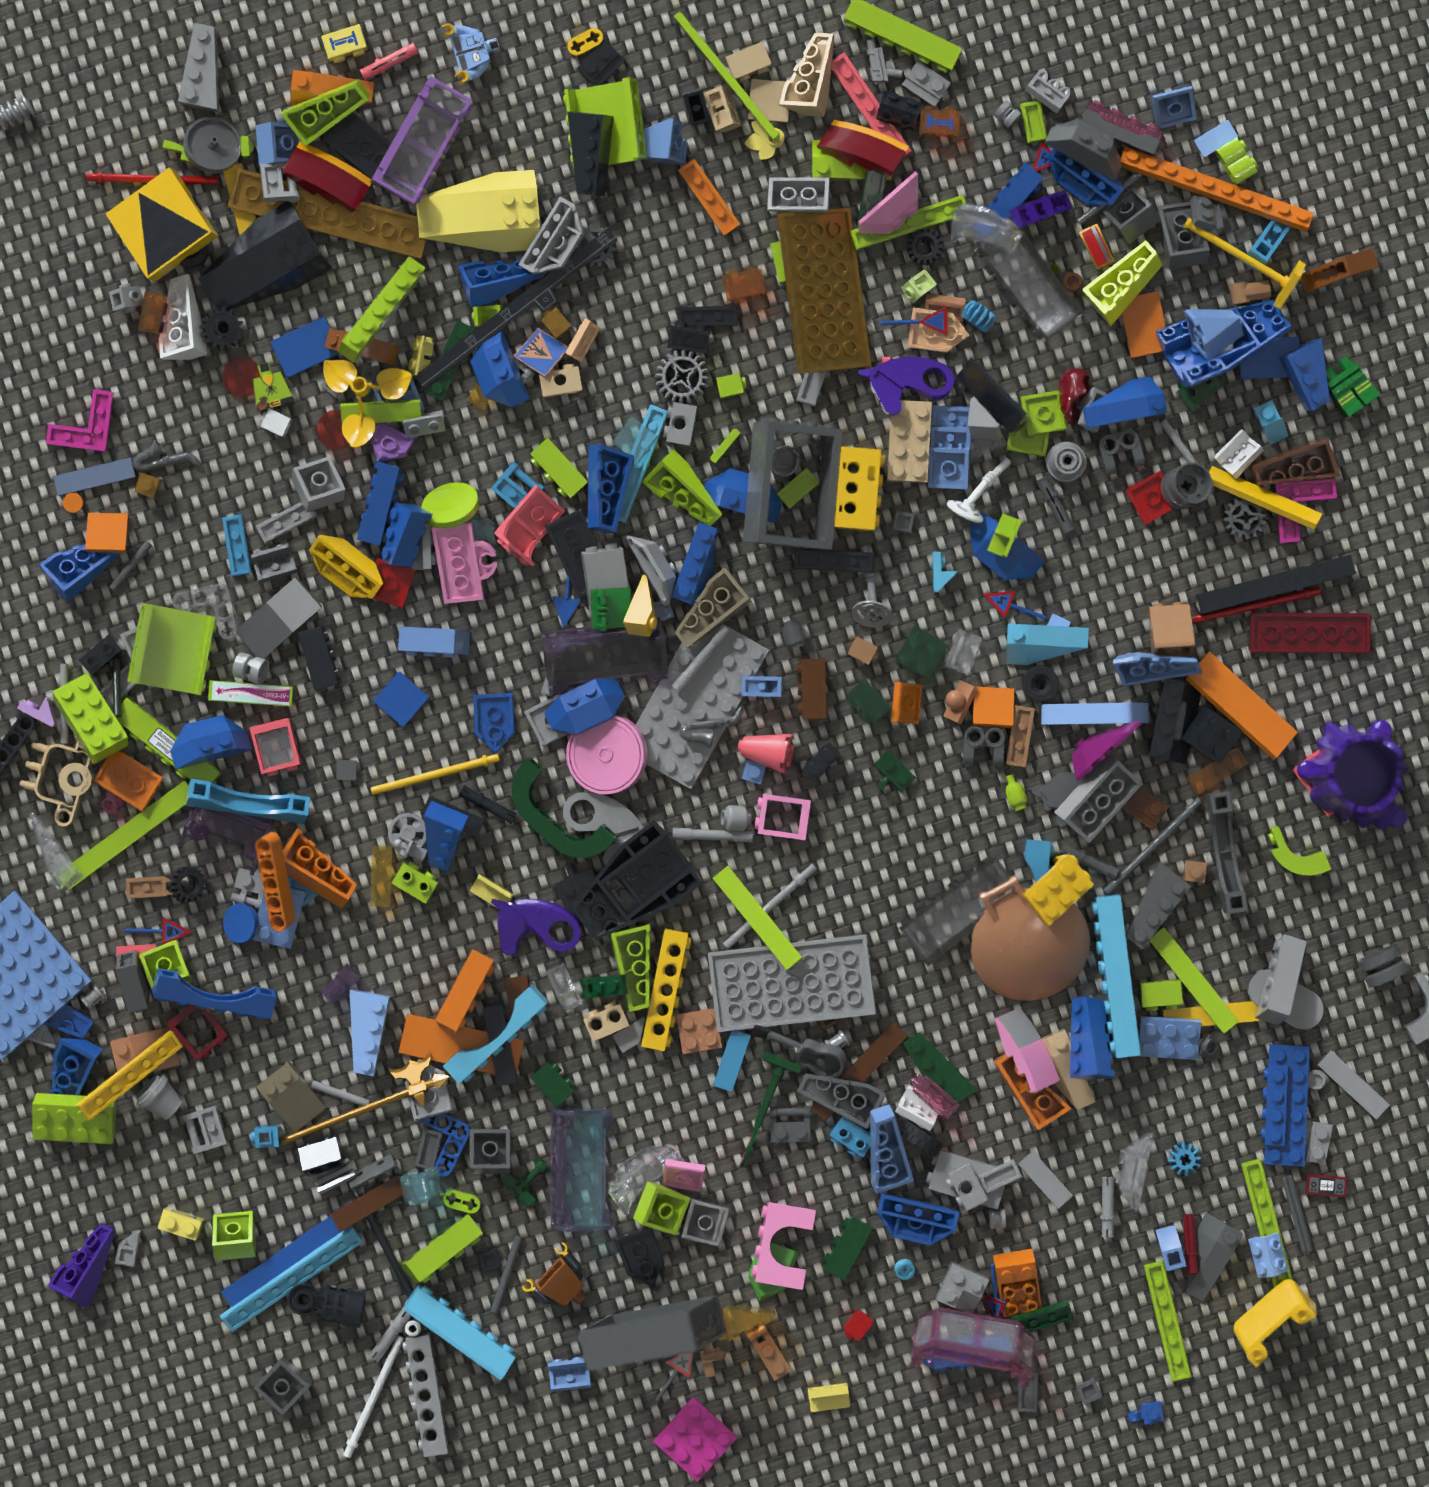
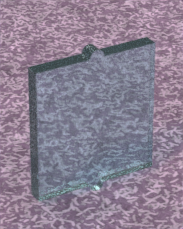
M631 416L624 427L620 428L619 434L612 443L625 453L634 455L633 459L639 463L646 452L650 451V447L658 436Z

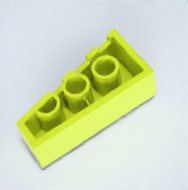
M1145 240L1082 290L1088 302L1112 326L1163 264L1157 252Z

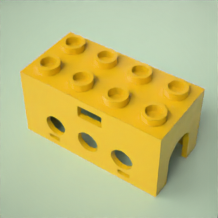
M841 446L834 529L874 532L875 527H879L880 515L876 514V508L881 506V495L878 494V488H882L883 475H880L879 472L880 468L884 467L885 455L881 454V450ZM855 464L858 466L859 471L852 474L848 471V466ZM854 484L857 487V492L854 494L848 493L846 486ZM847 504L854 505L855 512L848 514L844 510V506Z

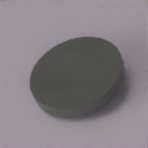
M204 117L196 120L189 126L184 136L183 148L186 157L196 168L209 173H220L229 170L238 161L241 154V139L237 130L229 122L217 117Z

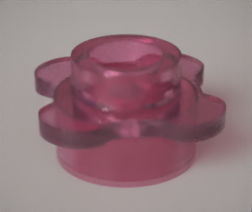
M107 792L105 794L106 798L101 802V808L107 813L116 815L119 812V807L123 804V800L115 797L113 793Z

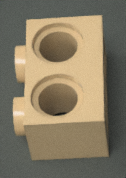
M719 86L704 93L716 131L725 133L742 126L730 88Z
M614 1001L605 1005V1010L598 1012L595 1009L586 1013L587 1017L583 1020L592 1041L630 1026L621 1003L616 1004ZM612 1011H618L621 1019L613 1022L609 1014ZM594 1019L601 1020L602 1028L599 1030L593 1029L591 1021Z

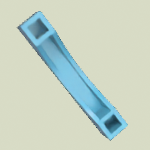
M532 984L515 1000L511 1019L499 1037L482 1047L460 1050L443 1067L458 1084L463 1080L468 1082L475 1075L473 1071L477 1067L481 1070L489 1062L487 1058L491 1054L496 1056L504 1048L501 1045L505 1041L510 1043L518 1036L516 1031L521 1027L525 1030L533 1022L531 1018L535 1014L539 1017L547 1009L545 1005L549 1001Z

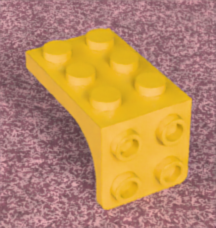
M1066 854L1054 857L1052 860L1055 865L1022 895L1046 926H1050L1094 885L1091 881V876L1081 869L1078 865V860L1073 855Z

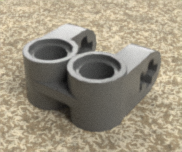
M1126 429L1106 435L1098 443V449L1107 476L1117 473L1113 454L1130 450L1136 468L1146 465L1138 434L1134 430ZM1128 434L1133 437L1131 445H1126L1123 442L1124 435ZM1111 440L1114 443L1113 450H1106L1103 445L1104 441Z
M969 726L964 732L962 764L973 765L974 746L993 747L992 766H1003L1005 742L1003 731L998 727ZM971 731L979 732L980 737L977 741L969 739ZM998 732L999 740L991 742L989 740L990 733Z

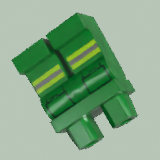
M1345 356L1337 362L1342 372L1337 375L1333 368L1329 367L1326 369L1328 390L1347 418L1381 394L1374 388L1359 365L1353 363Z

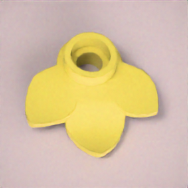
M755 120L752 122V128L755 133L748 137L745 145L751 150L759 151L760 160L769 159L774 155L776 148L783 144L784 134L780 129L775 128L780 135V139L774 143Z

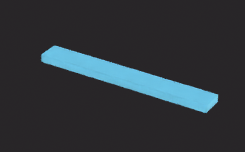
M352 1225L221 1314L222 1321L231 1332L235 1331L289 1294L295 1285L305 1283L362 1244L363 1239Z

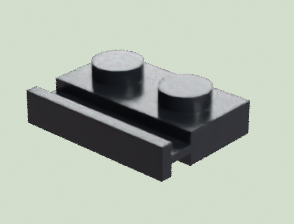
M604 40L577 67V70L594 86L603 85L626 60Z

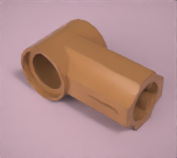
M1269 280L1229 285L1232 305L1245 304L1252 300L1271 297Z

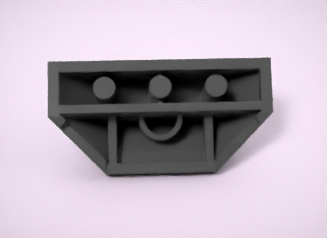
M1080 119L1057 125L1050 129L1045 141L1046 145L1115 182L1122 164L1113 137Z

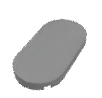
M1269 969L1256 973L1248 985L1250 998L1257 1006H1259ZM1297 983L1291 1014L1284 1022L1297 1029H1310L1320 1022L1324 1010L1320 997Z

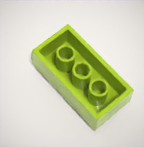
M88 673L52 691L54 703L93 764L128 746L127 734Z
M36 1093L32 1103L33 1140L113 1144L116 1135V1100L92 1120L87 1121L76 1106L86 1096Z

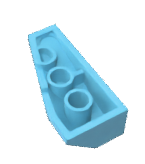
M1008 624L1007 664L1029 665L1088 648L1089 628Z

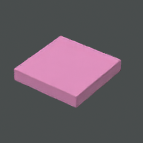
M666 1159L662 1186L701 1192L705 1165Z

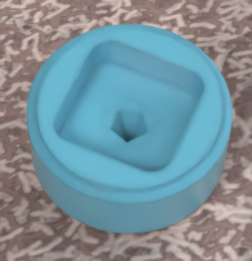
M902 1259L895 1264L894 1271L899 1279L908 1280L913 1277L915 1267L910 1260Z

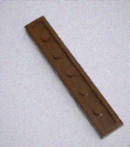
M893 1022L839 1079L863 1083L908 1035ZM818 1102L811 1107L824 1122L834 1113L833 1110Z

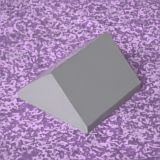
M972 397L968 420L971 439L1000 441L1003 437L999 424L977 399Z

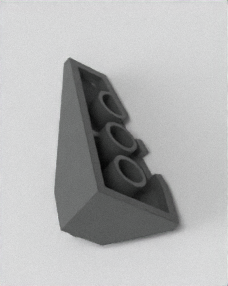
M807 1073L797 1092L866 1129H870V1111L880 1108L886 1095L885 1092L870 1084Z

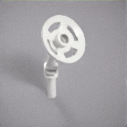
M1005 458L993 471H989L964 502L949 500L947 506L958 515L970 521L982 523L984 519L974 508L975 501L987 487H991L998 480V476L1011 464L1010 460Z

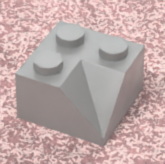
M330 456L293 468L291 480L306 512L344 500L346 489Z
M951 1261L936 1295V1300L955 1309L973 1314L982 1298L989 1278Z

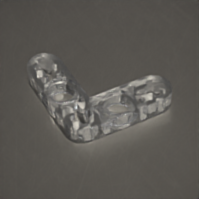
M210 585L179 592L173 596L172 603L177 610L189 611L213 605L220 636L225 641H232L237 637L238 629L231 594L226 585ZM218 589L226 591L223 594V600L225 602L228 601V603H221L220 597L216 595V593H219ZM203 592L207 595V598L204 602L199 603L196 601V596L198 593ZM189 595H192V600L194 602L193 605H191L190 601L184 602V606L182 607L180 606V604H177V602L180 601L181 597H183L184 600H189ZM223 607H227L230 610V614L225 618L219 615V611ZM221 622H228L229 628L233 630L230 632L231 636L223 633L226 631L225 623L221 624Z

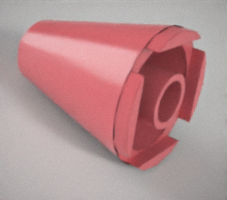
M792 734L744 736L743 740H740L738 743V751L742 757L780 773L787 774L786 767H791L795 745H791V740L795 739Z

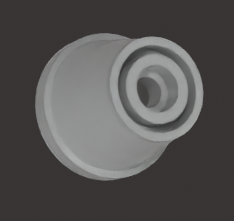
M1061 442L1049 451L1046 458V467L1050 475L1056 480L1071 482L1083 474L1086 468V456L1078 445L1072 442ZM1065 457H1069L1071 459V463L1069 465L1064 463Z
M164 1074L152 1077L136 1097L138 1100L136 1105L141 1109H147L164 1120L169 1119L183 1102Z

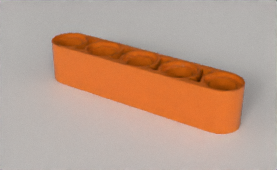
M270 832L256 842V852L270 925L275 931L281 932L295 922V913L281 839L278 834Z

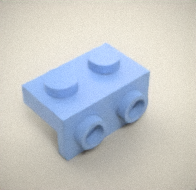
M1278 1233L1248 1239L1258 1278L1275 1277L1288 1271Z

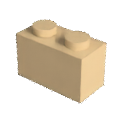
M763 42L725 57L732 76L736 81L739 80L740 83L751 79L750 75L755 73L762 75L772 67Z

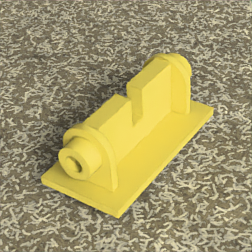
M422 335L414 339L412 344L413 357L408 365L412 375H417L430 365L431 360L424 359V355L432 356L433 338Z

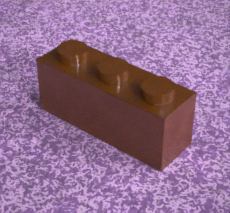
M825 658L801 659V663H797V675H801V683H798V695H802V703H798V715H802L803 719H827Z

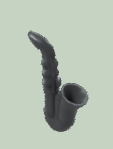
M156 440L153 441V444L148 449L138 453L132 463L134 469L139 472H150V470L184 461H190L198 467L201 466L196 456L192 453H178L161 458L160 455L166 452Z
M740 707L733 717L686 723L680 728V736L688 742L703 743L708 748H711L715 732H708V730H716L717 727H729L739 723L743 707Z

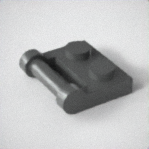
M770 1106L771 1143L811 1142L810 1106H804V1108H776V1106ZM776 1116H804V1121L776 1122Z

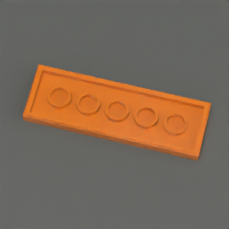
M1209 651L1199 662L1202 673L1188 675L1186 680L1275 760L1298 732Z
M408 1013L398 1053L425 1059L430 1051L431 1060L447 1063L460 1050L474 1049L488 1044L489 1038L487 1031L465 1026L462 1031L458 1030L456 1033L435 1022V1019ZM518 1038L511 1041L516 1073L524 1040ZM492 1054L487 1058L489 1062L481 1070L478 1067L475 1069L496 1075Z

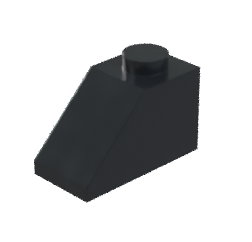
M702 88L683 92L682 97L691 126L710 121Z

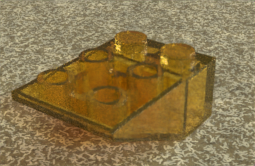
M732 1305L722 1308L727 1334L719 1339L729 1341L737 1337L736 1334L743 1331L747 1333L754 1330V1326L759 1323L765 1325L772 1322L773 1317L776 1316L775 1309Z

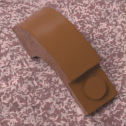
M329 328L324 348L338 351L341 341L348 332ZM373 339L360 357L394 366L399 347Z

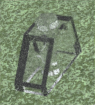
M564 963L546 971L557 999L565 1012L583 1004Z

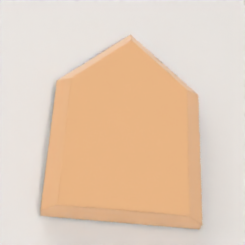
M913 307L911 320H921L936 312V310ZM947 312L948 336L923 324H911L908 347L947 353L970 335L955 315Z

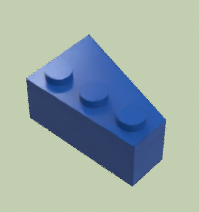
M1314 339L1280 357L1305 411H1313L1330 402L1322 339Z
M394 502L393 508L390 511L391 519L386 531L387 539L382 550V560L390 565L412 567L420 548L418 544L420 536L426 533L425 523L427 519H431L433 514L415 504Z

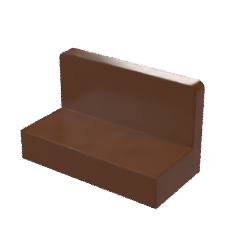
M528 974L504 980L511 1016L514 1011L515 1000L530 987Z

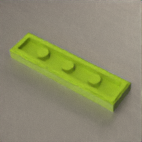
M420 399L362 402L363 417H372L375 423L403 422V420L422 417ZM343 403L340 405L342 424L350 415L356 414L360 416L358 403Z

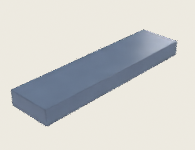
M132 458L53 476L57 494L61 496L135 478L136 474Z

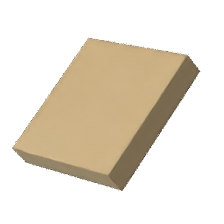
M751 79L750 98L768 121L788 123L789 109L779 105L783 86L786 82ZM749 112L748 120H755Z

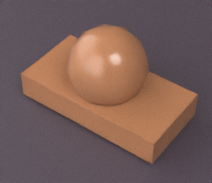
M960 680L956 689L946 695L945 700L948 706L943 717L962 724L978 688Z

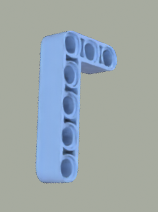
M1149 703L1041 704V724L1131 723L1135 721L1149 723Z

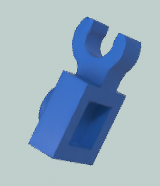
M1161 1401L1140 1404L1141 1410L1127 1412L1130 1422L1143 1419V1424L1147 1425L1164 1421Z

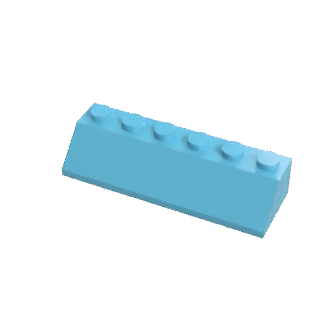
M418 1285L405 1302L404 1311L495 1377L502 1380L515 1359L514 1349L506 1343L504 1345L497 1341L498 1337L493 1333H485L481 1330L482 1326L476 1321L472 1320L470 1322L465 1318L466 1314L457 1308L454 1310L449 1307L450 1303L443 1297L438 1299L433 1295L434 1291L428 1286L424 1285L422 1287Z

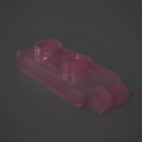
M916 1073L914 1075L915 1079L911 1078L909 1084L914 1087L912 1091L947 1121L959 1108L960 1104L928 1076L925 1075L923 1077Z

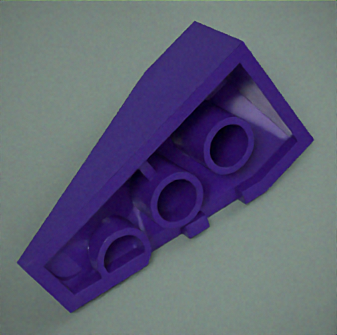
M101 1223L85 1240V1245L79 1252L75 1250L71 1255L72 1259L66 1265L62 1264L58 1268L48 1287L86 1308L97 1291L115 1230Z

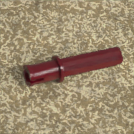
M1194 1214L1183 1215L1185 1254L1183 1255L1186 1260V1274H1199Z

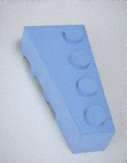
M350 989L354 1073L369 1076L376 1074L391 996Z

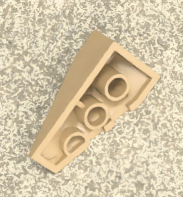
M814 33L803 52L802 60L799 65L794 67L792 77L783 86L780 106L805 116L824 117L829 96L834 34Z
M1065 1029L1041 1038L1050 1054L1060 1080L1054 1083L1055 1086L1077 1110L1095 1103L1088 1082L1086 1080L1070 1078L1071 1042Z

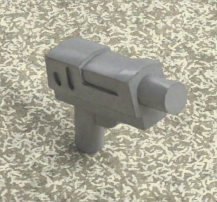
M875 39L867 40L868 50L866 52L867 56H869L872 82L877 85L880 82H888V77L902 78V70L892 69L891 63L889 61L885 62L882 47L876 48Z

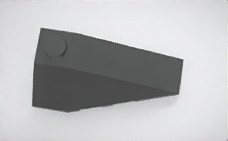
M1207 1212L1196 1230L1199 1274H1188L1185 1290L1186 1293L1202 1302L1243 1236L1241 1231Z

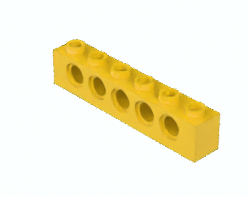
M668 928L664 930L641 1047L665 1051L666 1047L670 1048L672 1036L668 1035L670 1027L674 1028L676 1016H672L673 1008H678L680 997L676 996L677 988H682L684 978L680 976L681 968H686L688 957H684L685 949H690L692 939L688 937L689 933ZM677 945L680 948L681 952L678 956H672L669 953L671 946ZM666 966H675L677 969L676 974L673 976L667 975L665 972ZM666 984L670 985L673 989L672 994L668 996L661 992V987ZM660 1004L668 1006L669 1012L666 1015L658 1013L657 1007ZM662 1024L665 1028L664 1033L656 1034L653 1031L654 1025Z

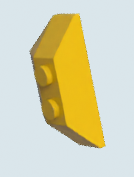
M319 535L309 549L318 572L350 597H368L372 599L383 584L376 563L345 539Z

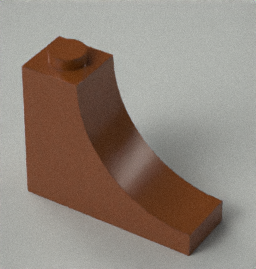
M1371 248L1343 256L1302 273L1300 278L1305 293L1335 282L1366 273L1379 266L1374 251Z

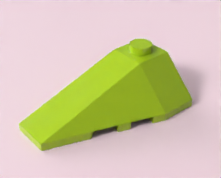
M812 140V178H829L832 181L865 180V168L856 163L852 167L816 148L820 140ZM886 175V181H892V176Z
M674 449L642 481L656 496L669 499L673 502L672 505L677 508L679 506L689 511L691 516L709 526L722 516L721 511L688 462Z

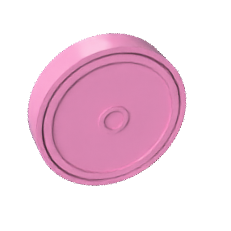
M615 715L613 719L579 735L571 734L566 749L567 764L574 779L585 789L598 794L618 793L633 786L642 776L648 757L647 744L642 732L632 721L620 715Z

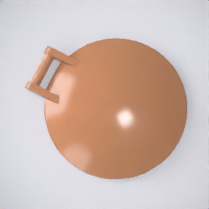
M1014 875L1010 877L1009 881L998 887L979 894L987 909L983 912V916L976 923L973 930L971 956L974 967L982 981L996 993L1015 1000H1039L1050 997L1065 989L1080 974L1089 954L1090 934L1086 920L1075 904L1068 908L1050 926H1046L1022 896L1028 888L1022 889ZM1013 887L1015 888V890H1013V891H1011V892L1005 894L1004 896H1002V897H1000V898H998V899H996V900L990 902V899H992V898H994V897H996V896L1002 894L1003 892H1005V891H1007V890H1009V889H1011V888H1013Z

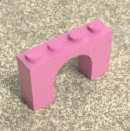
M767 1202L766 1206L763 1205L761 1217L764 1218L763 1226H759L758 1237L761 1238L760 1246L756 1245L754 1256L757 1257V1264L753 1265L751 1272L754 1282L803 1290L806 1270L786 1267L776 1262L770 1252V1242L773 1235L783 1227L789 1226L813 1230L816 1210Z

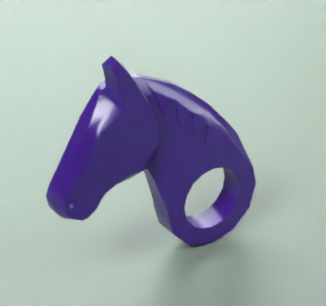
M492 899L491 901L498 908L497 923L500 948L505 955L517 954L521 939L530 930L538 935L552 950L560 952L573 949L581 939L582 927L579 919L558 904L539 899H519L508 902ZM556 921L568 922L573 928V938L568 942L556 941L551 935V925Z

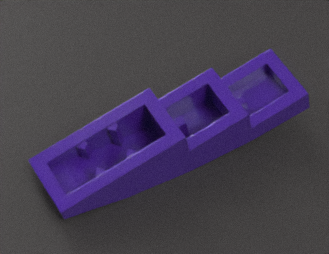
M1064 190L1009 210L1016 228L1019 229L1071 210L1073 207Z

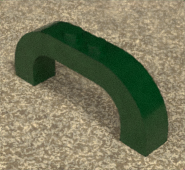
M526 758L513 778L512 799L516 810L528 823V828L534 833L538 832L548 846H553L561 853L571 857L587 858L608 849L619 838L605 824L601 825L591 837L586 839L575 838L565 831L535 802L533 787L545 769L533 758Z

